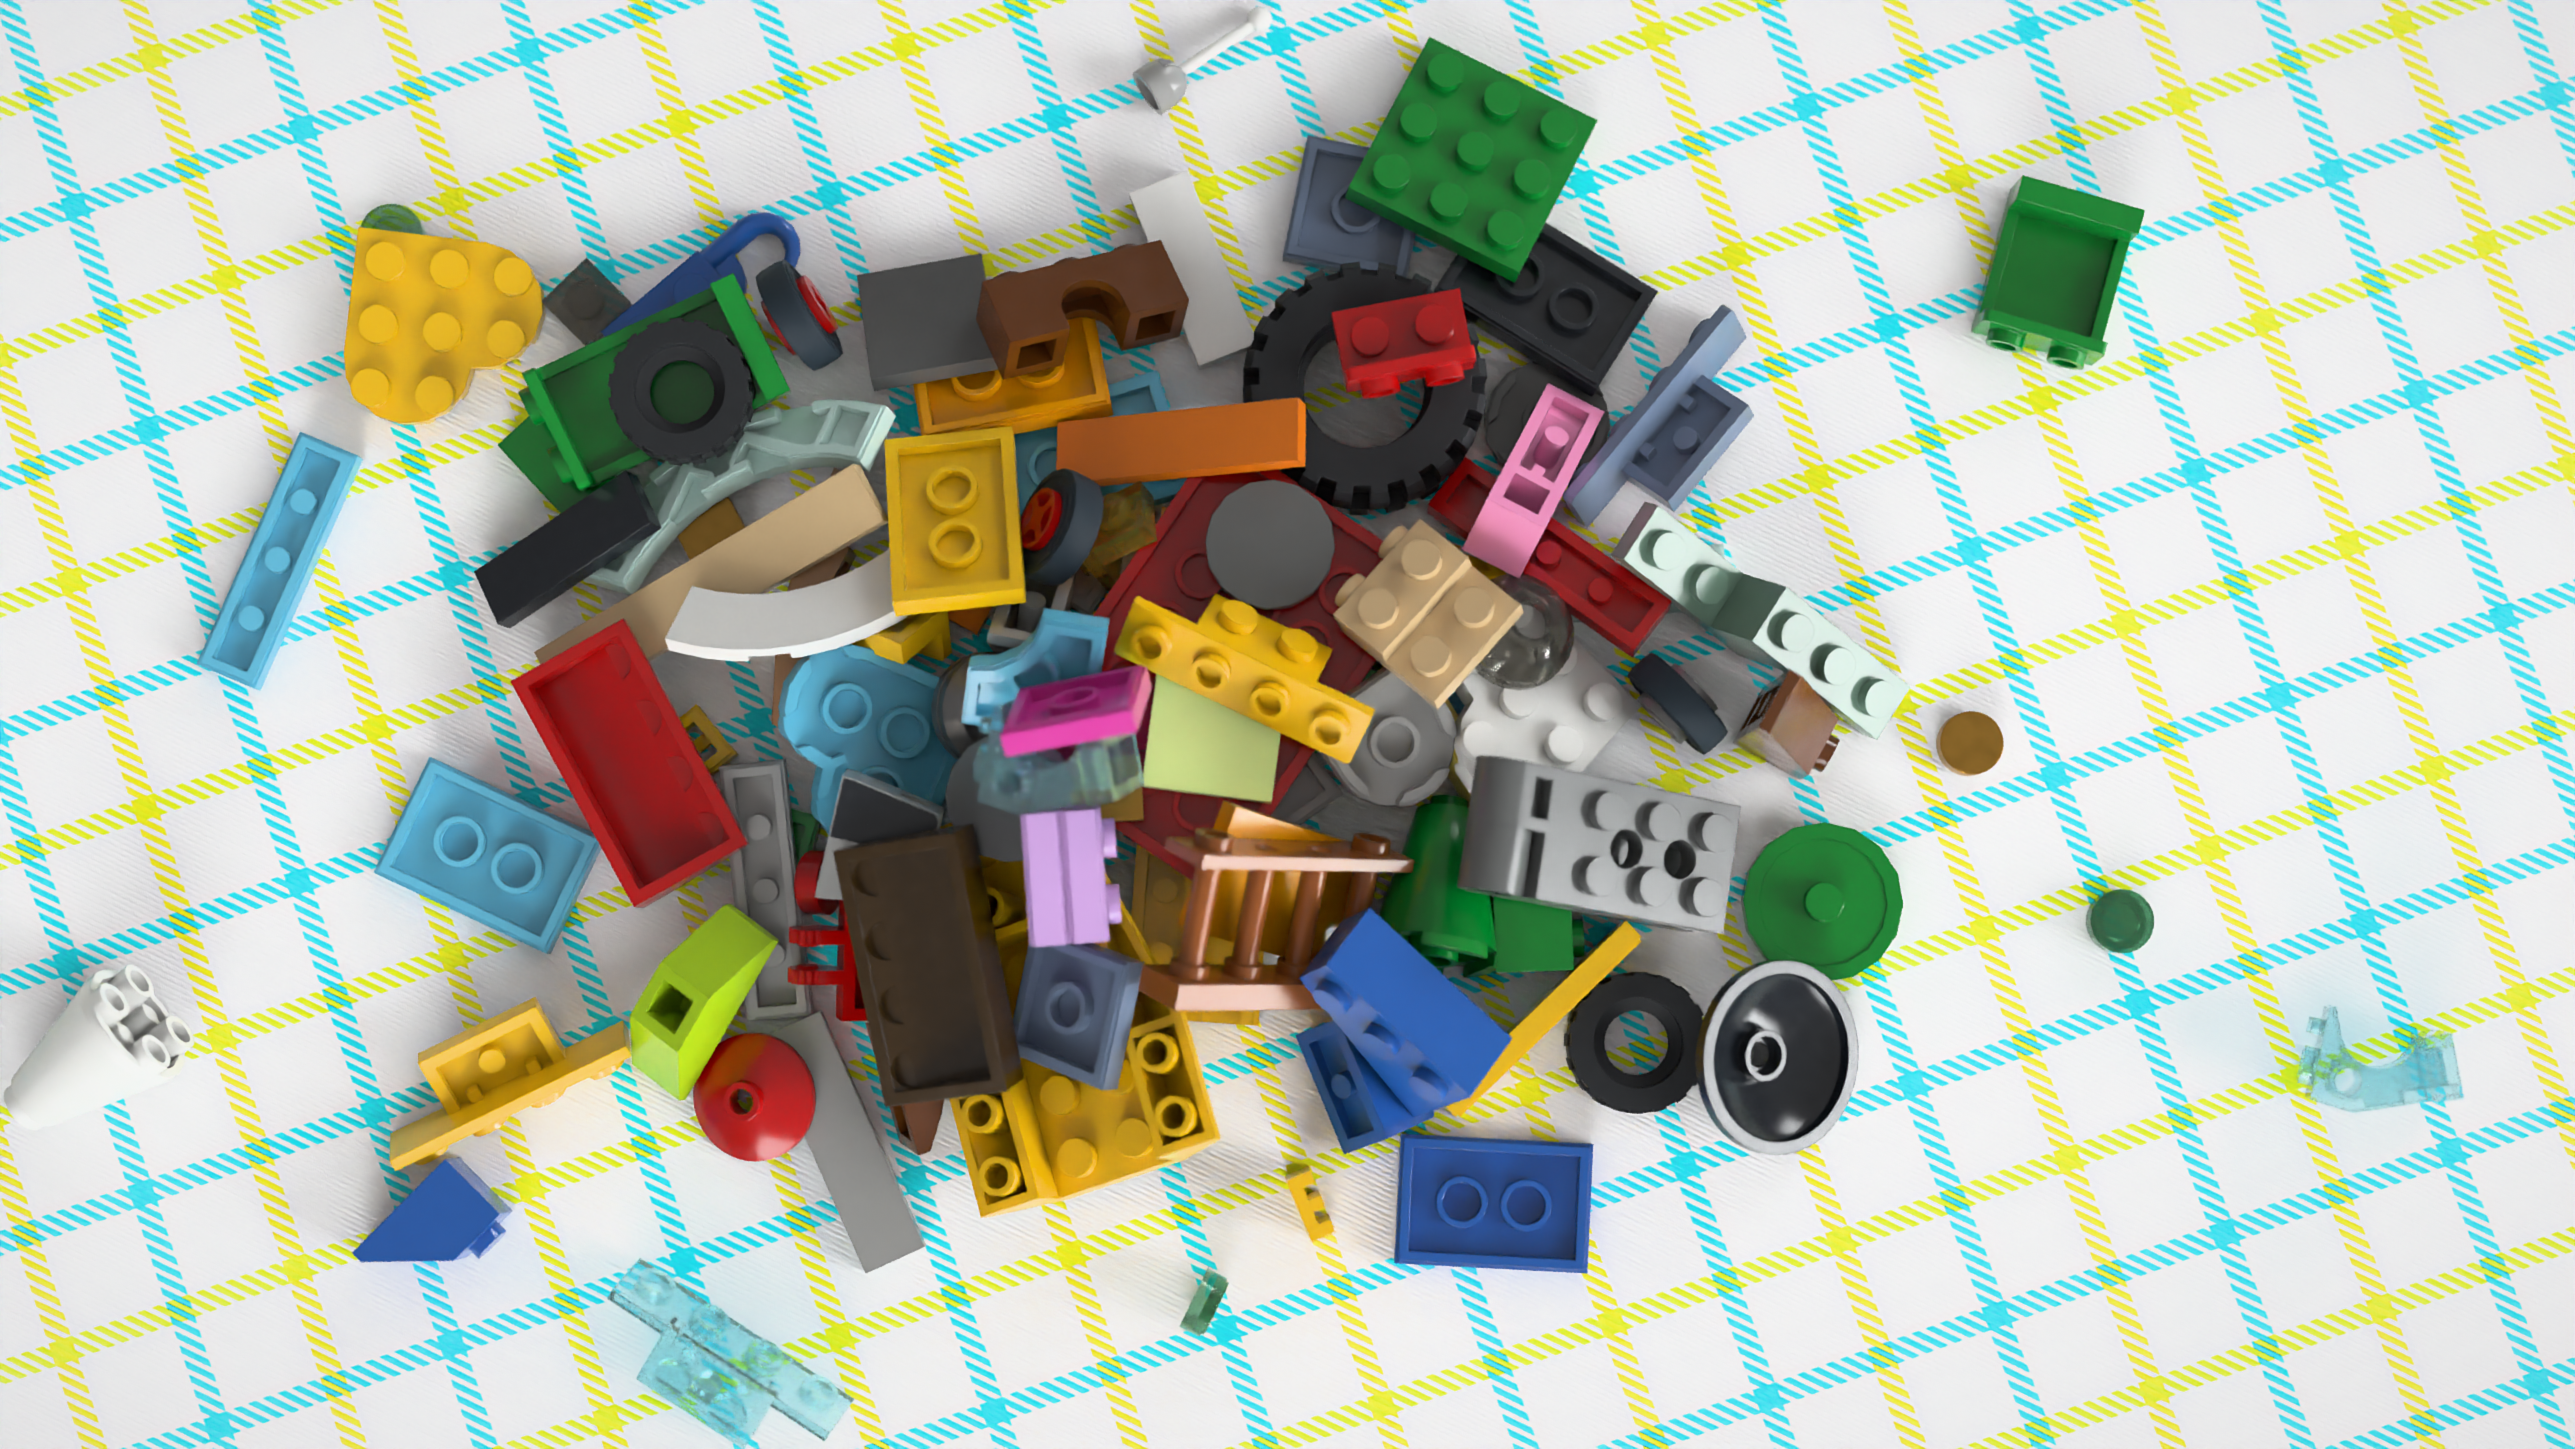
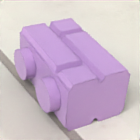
M1100 803L1021 809L1020 818L1030 946L1040 947L1069 943L1081 944L1110 941L1108 924L1122 923L1119 884H1106L1104 858H1117L1114 818L1101 819Z

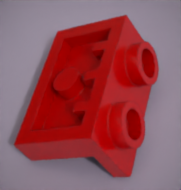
M1460 288L1335 311L1331 315L1346 393L1361 390L1362 398H1378L1397 393L1401 390L1399 382L1425 378L1426 386H1441L1461 381L1465 378L1463 370L1473 369L1477 358L1475 347L1470 343Z

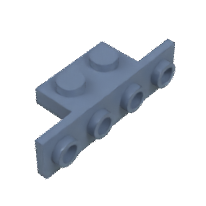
M1721 305L1711 318L1704 319L1696 326L1689 338L1688 345L1675 361L1655 375L1649 386L1648 393L1630 414L1622 416L1614 424L1609 433L1608 441L1590 462L1582 464L1574 472L1569 481L1568 489L1563 494V499L1580 524L1588 528L1627 481L1675 512L1753 419L1754 414L1747 403L1711 381L1747 338L1733 310L1725 305Z

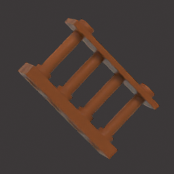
M1198 828L1195 830L1194 837H1167L1164 850L1195 865L1178 956L1171 957L1170 964H1143L1138 990L1174 1011L1323 1009L1317 1004L1312 993L1299 977L1311 963L1310 959L1327 872H1352L1343 920L1369 907L1372 909L1379 872L1412 873L1415 860L1390 849V839L1370 833H1354L1352 841L1235 838L1232 834L1224 831ZM1222 869L1248 870L1232 956L1225 957L1224 964H1209L1204 960ZM1275 870L1301 871L1285 956L1278 957L1276 964H1262L1258 961Z

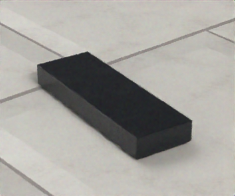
M625 470L474 571L497 624L510 629L662 527L637 475Z

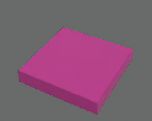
M1138 665L1021 688L1000 733L1005 757L1137 732L1152 688L1147 666Z

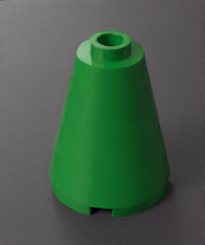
M1435 795L1431 797L1429 804L1417 807L1400 853L1415 860L1412 873H1393L1378 916L1442 974L1444 973V968L1464 966L1463 978L1487 975L1496 969L1498 954H1496L1497 946L1490 895L1468 892L1457 888L1469 802L1458 796Z

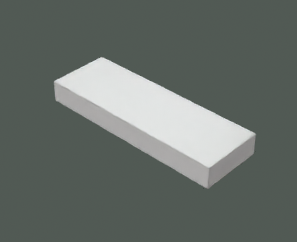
M1185 170L1129 192L1130 201L1147 243L1158 240L1162 241L1189 298L1182 329L1199 370L1250 350L1254 340L1253 330L1188 171Z

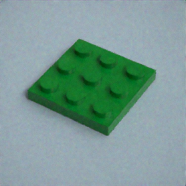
M1429 37L1352 179L1345 198L1515 283L1598 120Z

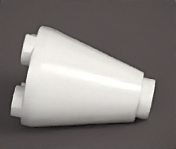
M128 965L120 972L112 969L98 971L85 981L11 1079V1085L4 1091L5 1105L19 1124L30 1130H38L42 1126L50 1127L166 1083L181 1072L185 1064V1052L194 1045L192 1032L180 1018L169 1015L163 1004L153 995L154 988L148 976L136 966Z

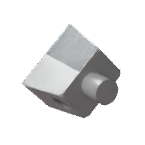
M847 768L841 779L815 897L843 900L833 854L834 850L901 835L940 829L945 808L864 773Z

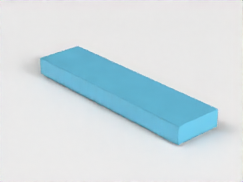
M303 432L299 433L197 661V665L261 691L363 458Z

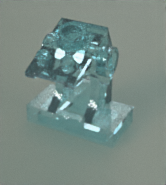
M1015 700L994 707L990 717L983 716L981 719L980 732L989 734L988 744H981L974 763L973 779L975 782L981 783L977 802L1021 815L1086 803L1087 806L1114 802L1145 785L1135 733L1075 744L1076 752L1069 760L1052 761L1037 751L1005 757L1000 733Z
M2324 1006L2321 1019L2309 1016L2306 1032L2317 1034L2315 1047L2304 1045L2300 1057L2297 1083L2307 1085L2304 1097L2351 1113L2430 1101L2438 1103L2464 1099L2452 1033L2437 1029L2410 1033L2411 1040L2406 1050L2395 1061L2384 1065H2364L2358 1062L2345 1047L2336 1006ZM2349 1068L2353 1074L2352 1084L2347 1089L2338 1090L2335 1084L2336 1075L2341 1070Z

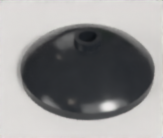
M1786 960L1763 961L1746 967L1730 978L1715 995L1706 1011L1699 1030L1696 1047V1076L1703 1104L1717 1128L1740 1147L1768 1155H1786L1799 1152L1824 1137L1843 1114L1856 1081L1859 1045L1851 1010L1840 990L1827 976L1817 969L1800 962ZM1753 1048V1056L1751 1059V1050Z

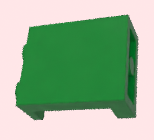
M2022 175L2009 191L1971 332L1987 336L1985 343L1999 350L2019 353L2023 351V347L2047 353L2046 360L2058 367L2082 370L2085 364L2089 366L2095 364L2105 356L2108 343L2103 341L2110 312L2129 243L2139 234L2145 210Z

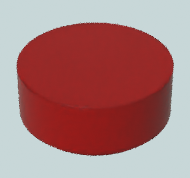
M807 851L799 860L794 878L795 899L799 908L805 914L828 916L832 915L839 906V900L815 897L825 851Z

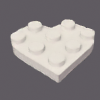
M1515 591L1507 592V594L1521 604L1524 613L1455 690L1465 706L1455 721L1456 738L1454 748L1459 763L1454 765V768L1470 794L1477 756L1511 758L1581 773L1641 707L1631 694L1554 616L1533 601H1530L1524 594Z

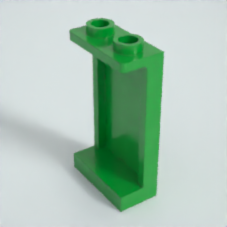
M733 273L711 283L710 288L540 368L536 369L533 367L522 372L528 387L518 391L519 396L535 426L546 422L557 444L547 449V452L563 484L574 480L578 489L585 491L621 474L625 470L628 471L653 459L640 448H637L617 424V419L609 404L608 398L611 397V389L608 387L609 373L613 374L615 367L613 360L618 351L622 352L627 346V340L635 332L638 335L645 331L647 325L656 321L661 324L670 322V318H683L687 322L699 320L707 323L710 328L714 330L719 329L726 334L730 341L738 347L752 373L751 377L755 386L756 396L752 404L754 411L792 393ZM688 361L673 362L664 366L654 377L650 389L651 402L656 412L664 419L679 424L690 423L701 418L709 410L714 398V385L708 372L701 366Z

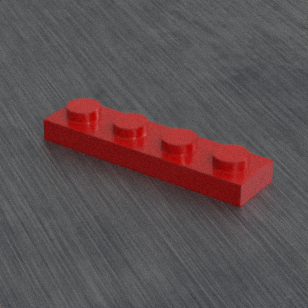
M1465 457L1454 473L1450 475L1427 504V513L1466 540L1497 478ZM1552 517L1520 576L1521 580L1632 658L1668 613L1672 603L1670 599L1650 587L1640 578Z

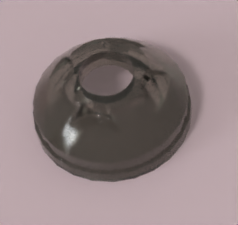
M1504 574L1491 579L1494 584L1519 604L1529 605L1537 609L1544 618L1545 630L1541 638H1529L1520 633L1514 623L1474 669L1487 681L1504 689L1517 691L1534 689L1545 684L1559 673L1570 657L1574 644V626L1570 611L1556 590L1533 576L1521 574L1518 579L1511 574Z

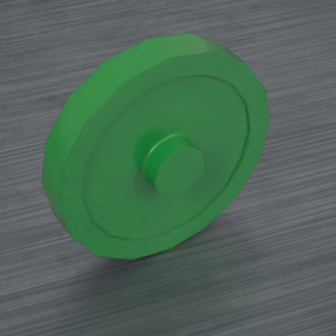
M1824 822L1792 828L1763 847L1747 870L1741 906L1746 932L1765 960L1800 962L1817 969L1833 981L1854 977L1881 959L1897 935L1903 909V899L1898 873L1880 846L1855 829Z

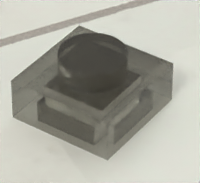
M588 258L584 259L542 300V303L585 346L602 339L604 335L601 331L633 305Z

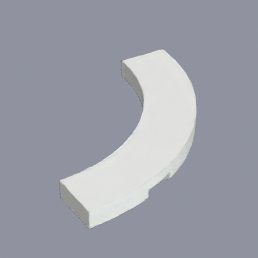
M889 548L863 566L840 577L792 591L768 594H736L692 586L665 637V641L669 651L700 658L750 661L751 656H770L790 653L792 658L837 649L868 638L897 624L910 615L896 616L894 612Z

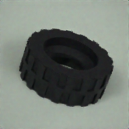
M670 318V322L659 324L656 321L647 325V329L638 335L635 332L627 340L628 344L622 352L618 351L613 360L615 363L613 374L609 373L608 387L611 389V397L608 398L610 408L623 433L637 448H640L648 456L657 461L659 459L668 461L670 465L682 466V463L692 462L694 465L707 463L706 459L715 455L719 458L728 452L727 448L734 441L738 443L745 434L743 429L747 421L751 422L754 413L752 408L753 399H756L755 386L751 377L752 373L738 347L719 329L714 330L707 323L699 320L687 322L683 318ZM677 361H688L701 366L708 372L714 385V398L709 410L696 421L684 424L670 422L661 417L654 409L650 396L651 384L656 374L664 366Z
M1647 972L1621 973L1601 980L1571 1010L1567 1019V1031L1564 1034V1046H1566L1567 1053L1566 1061L1569 1070L1572 1071L1576 1078V1083L1593 1100L1613 1110L1630 1114L1658 1112L1667 1109V1106L1675 1102L1681 1101L1687 1096L1686 1093L1691 1087L1697 1085L1696 1047L1704 1014L1700 1006L1695 1004L1689 995L1691 994L1682 986L1674 984L1669 978ZM1635 1010L1644 1011L1656 1017L1664 1026L1668 1038V1048L1663 1061L1654 1070L1640 1075L1628 1074L1616 1068L1609 1060L1605 1050V1034L1611 1022L1619 1015Z

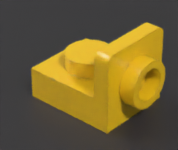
M948 611L910 615L895 625L851 644L873 649L876 655L902 665L917 653L943 661L952 653Z

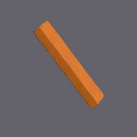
M1299 397L1057 422L1056 470L1063 468L1073 470L1085 475L1099 486L1305 467L1306 404Z

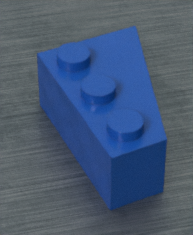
M1370 907L1343 920L1299 977L1312 993L1317 1004L1330 1015L1413 1117L1471 1097L1513 1039Z

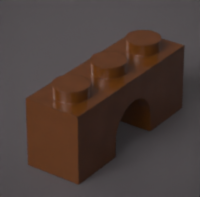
M1158 240L1140 245L1125 244L1110 252L1080 259L1075 257L1064 258L1053 265L1020 273L1008 271L997 275L993 279L982 281L976 321L1004 380L1062 366L1070 333V326L1067 320L1073 318H1091L1106 325L1115 336L1121 351L1178 338L1181 334L1189 298L1162 241Z

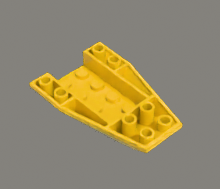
M948 823L941 826L940 828L952 827L953 825L952 823ZM980 855L1013 1019L1029 945L1024 861L1004 862ZM1105 872L1106 884H1112L1107 873ZM1120 898L1122 923L1108 924L1110 941L1095 942L1094 944L1145 962L1144 964H1157ZM1138 991L1117 1089L1100 1090L1020 1057L1024 1079L1008 1091L949 1099L981 1218L1071 1199L1184 1161L1221 1139L1185 1011H1174L1141 991Z

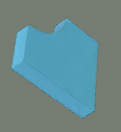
M1044 608L1036 630L1020 646L998 655H972L968 665L961 723L1002 730L1021 688L1101 673L1110 618Z

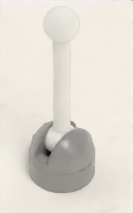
M1264 7L1253 8L1248 13L1245 22L1180 65L1162 58L1148 62L1133 72L1134 81L1143 98L1158 115H1162L1176 106L1185 95L1187 75L1251 32L1267 30L1272 23L1271 13Z

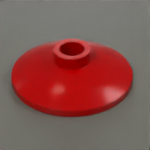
M744 1033L730 1037L717 1045L694 1085L693 1102L702 1130L717 1148L734 1158L758 1162L771 1160L789 1152L803 1139L813 1121L816 1107V1091L813 1077L807 1064L793 1047L769 1034ZM741 1089L748 1091L752 1096L753 1106L749 1112L743 1110L739 1104L738 1093Z

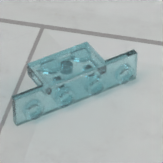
M641 1258L615 1285L607 1297L608 1300L661 1334L636 1379L741 1449H745L754 1437L771 1407L825 1442L854 1401V1398L837 1388L829 1379L817 1375L782 1352L774 1343L764 1340L729 1317L721 1308L709 1304L674 1281L669 1274L656 1269Z

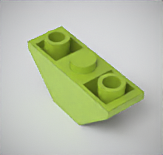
M724 904L660 962L630 1014L632 1065L677 1100H686L779 939L732 904Z

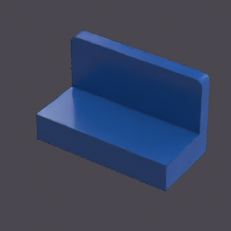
M1334 1020L1295 1035L1344 1154L1388 1139L1433 1118L1434 1110L1413 1117Z

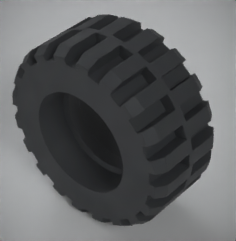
M1360 262L1340 264V272L1325 275L1321 269L1306 276L1302 287L1296 291L1288 288L1275 300L1273 311L1268 317L1262 316L1254 330V340L1250 350L1246 352L1243 368V402L1299 397L1305 403L1303 389L1307 369L1319 350L1327 343L1335 340L1331 318L1332 312L1435 293L1431 290L1432 281L1418 273H1415L1412 279L1396 274L1397 266L1380 262L1378 270H1360ZM1472 323L1467 324L1470 343L1474 345L1477 357L1473 369L1463 370L1465 376L1463 380L1447 385L1426 386L1425 378H1422L1424 385L1423 405L1415 422L1403 435L1390 443L1377 447L1346 445L1323 433L1311 418L1306 407L1305 467L1278 470L1331 506L1350 509L1349 515L1368 516L1369 510L1383 508L1386 509L1387 513L1404 509L1406 503L1418 497L1423 500L1437 491L1439 484L1453 474L1464 460L1469 448L1473 445L1484 414L1487 396H1485L1487 369L1485 358H1480L1477 347L1480 340Z

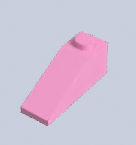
M1548 383L1486 499L1462 550L1519 579L1589 444L1604 411Z

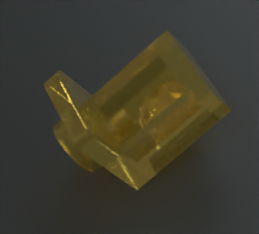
M1141 481L1115 493L1103 496V517L1098 535L1088 557L1080 567V570L1085 575H1094L1108 592L1121 575L1120 558L1157 541L1154 498Z

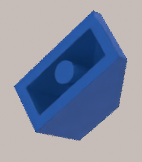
M460 1157L447 1158L413 1190L352 1254L360 1262L455 1261L466 1258L471 1253L479 1259L491 1250L506 1234L507 1230L500 1223L513 1210Z

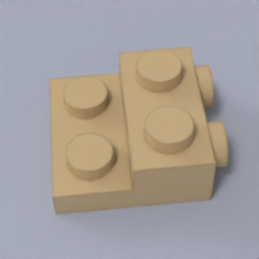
M1419 519L1410 530L1401 525L1390 532L1378 551V556L1383 560L1367 578L1358 573L1346 581L1336 596L1335 604L1340 608L1333 616L1345 635L1438 710L1524 612L1521 604L1475 569L1467 555L1423 520Z

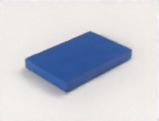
M1400 1133L1394 1263L1588 1274L1593 1144Z

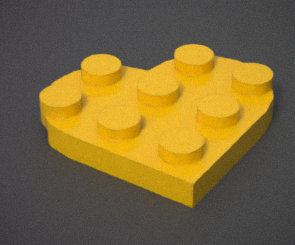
M358 227L344 346L345 374L354 399L367 407L376 416L404 426L430 424L436 421V418L449 413L460 399L463 400L467 396L475 371L501 369L507 366L506 363L521 357L531 344L534 345L539 339L546 317L544 291L538 283L532 268L511 250L487 242Z

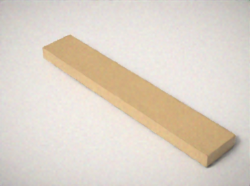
M852 464L541 647L534 653L539 663L542 664L624 618L650 662L669 651L665 637L692 586L726 593L767 594L888 523V517L861 466Z

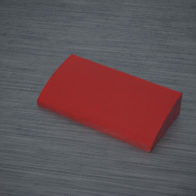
M623 618L510 681L633 907L645 908L749 845L747 838L626 619Z

